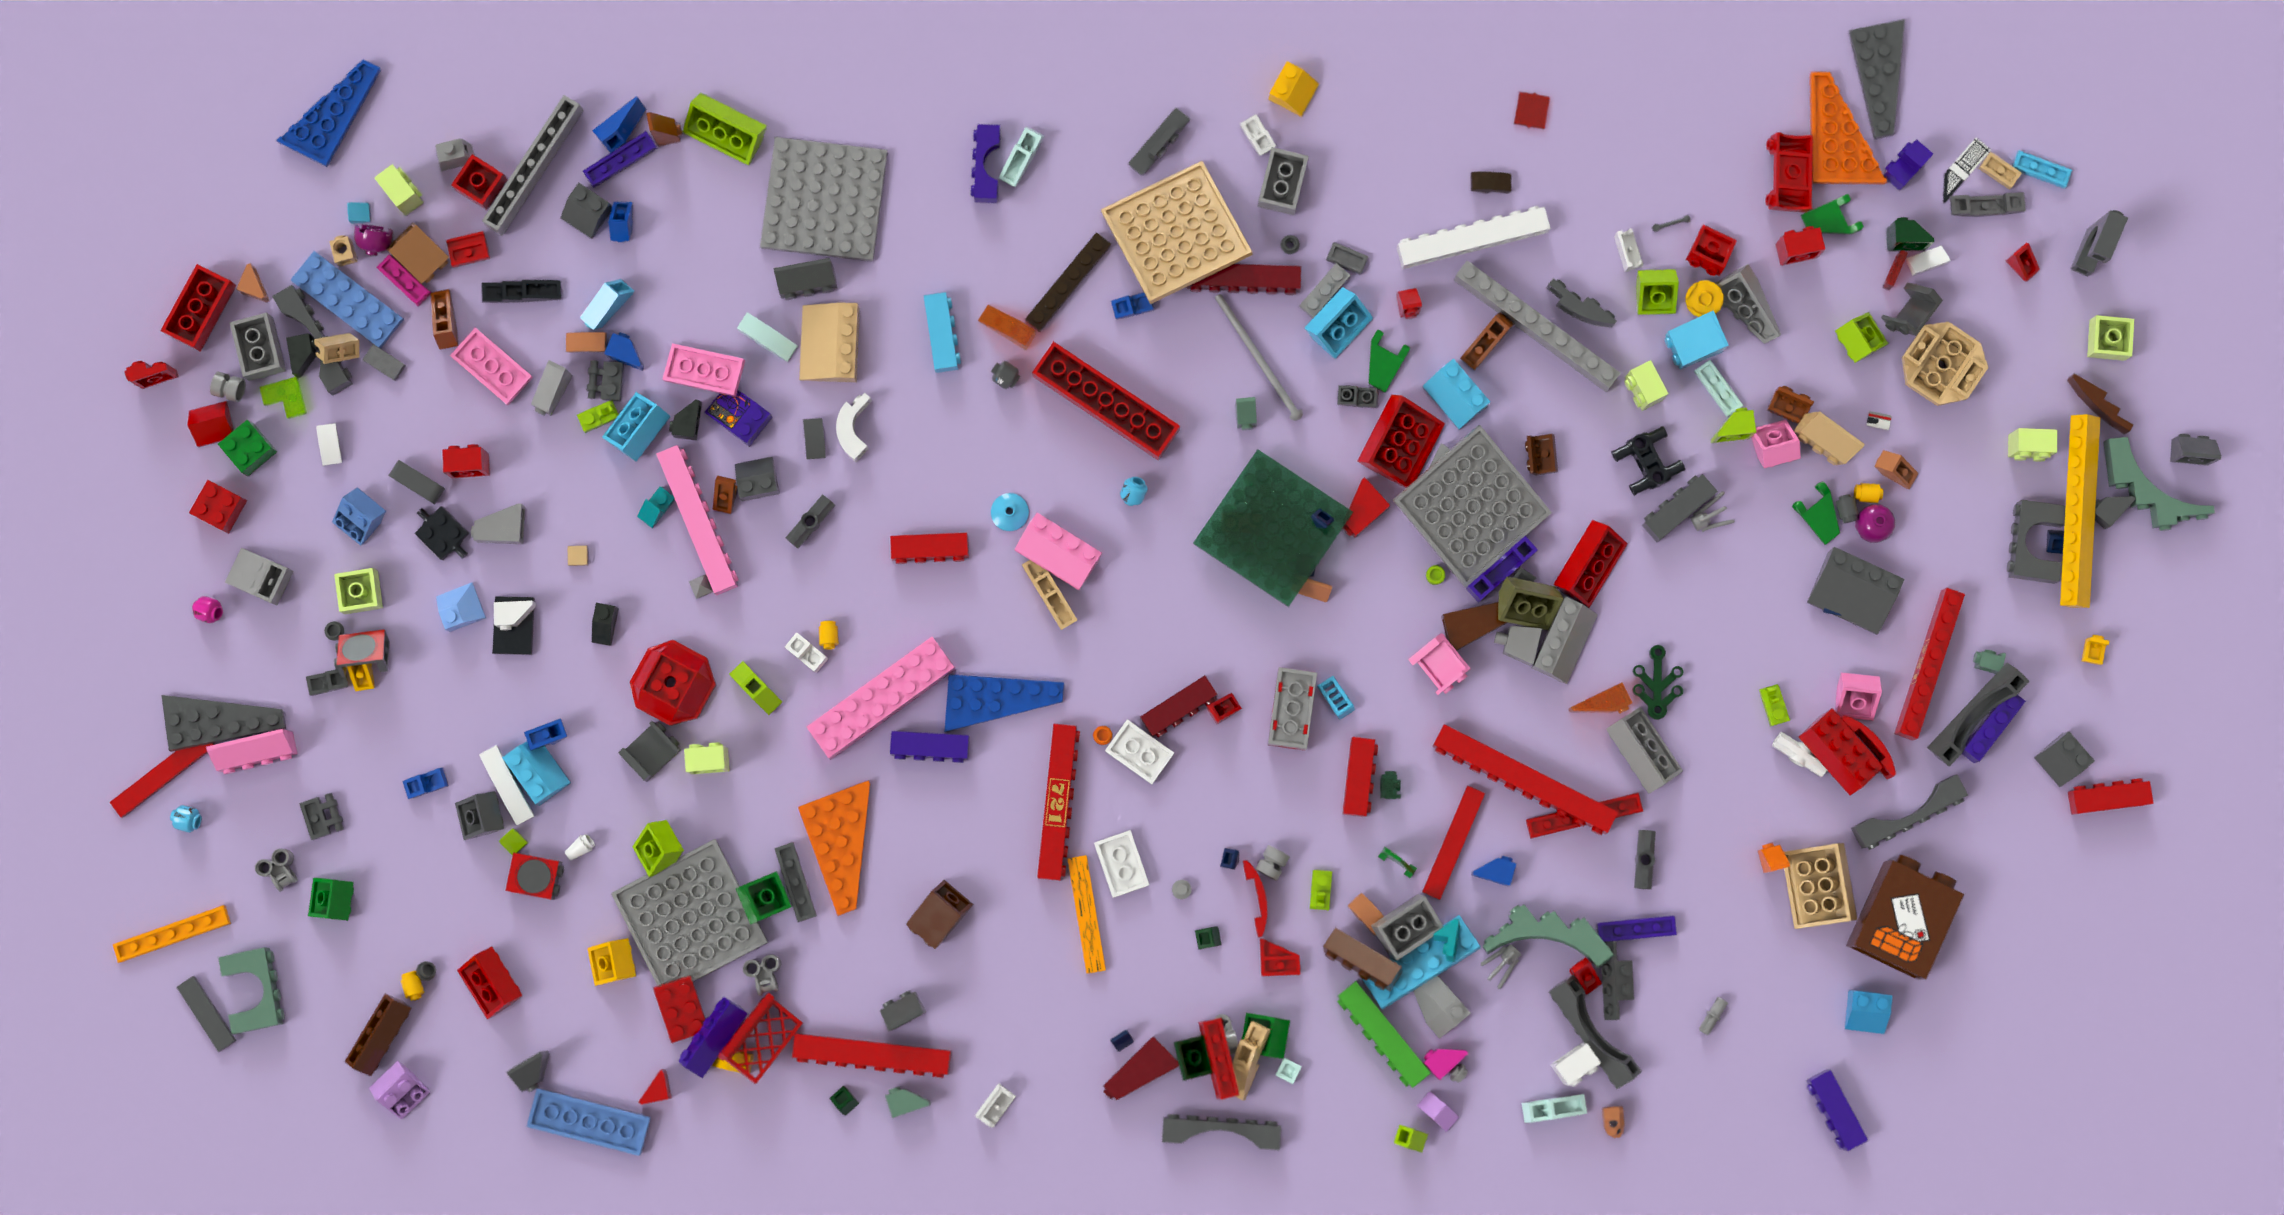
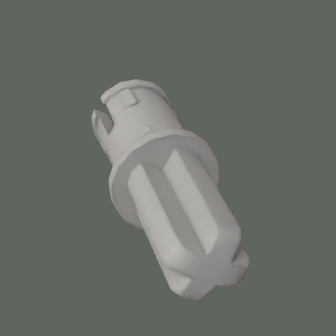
M1717 997L1710 1011L1706 1012L1707 1016L1699 1027V1030L1705 1035H1709L1716 1022L1721 1020L1719 1017L1728 1005L1725 1000Z

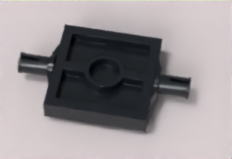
M440 506L432 515H429L423 508L417 512L424 522L414 534L440 560H444L454 551L462 559L467 556L468 553L460 545L469 532L443 506Z

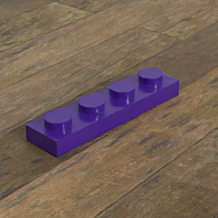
M645 131L611 154L584 169L583 173L592 187L595 188L657 149V146L647 131Z
M1675 916L1596 923L1597 934L1603 942L1677 935Z

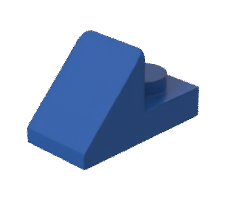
M561 718L524 732L531 751L548 744L554 745L568 737Z

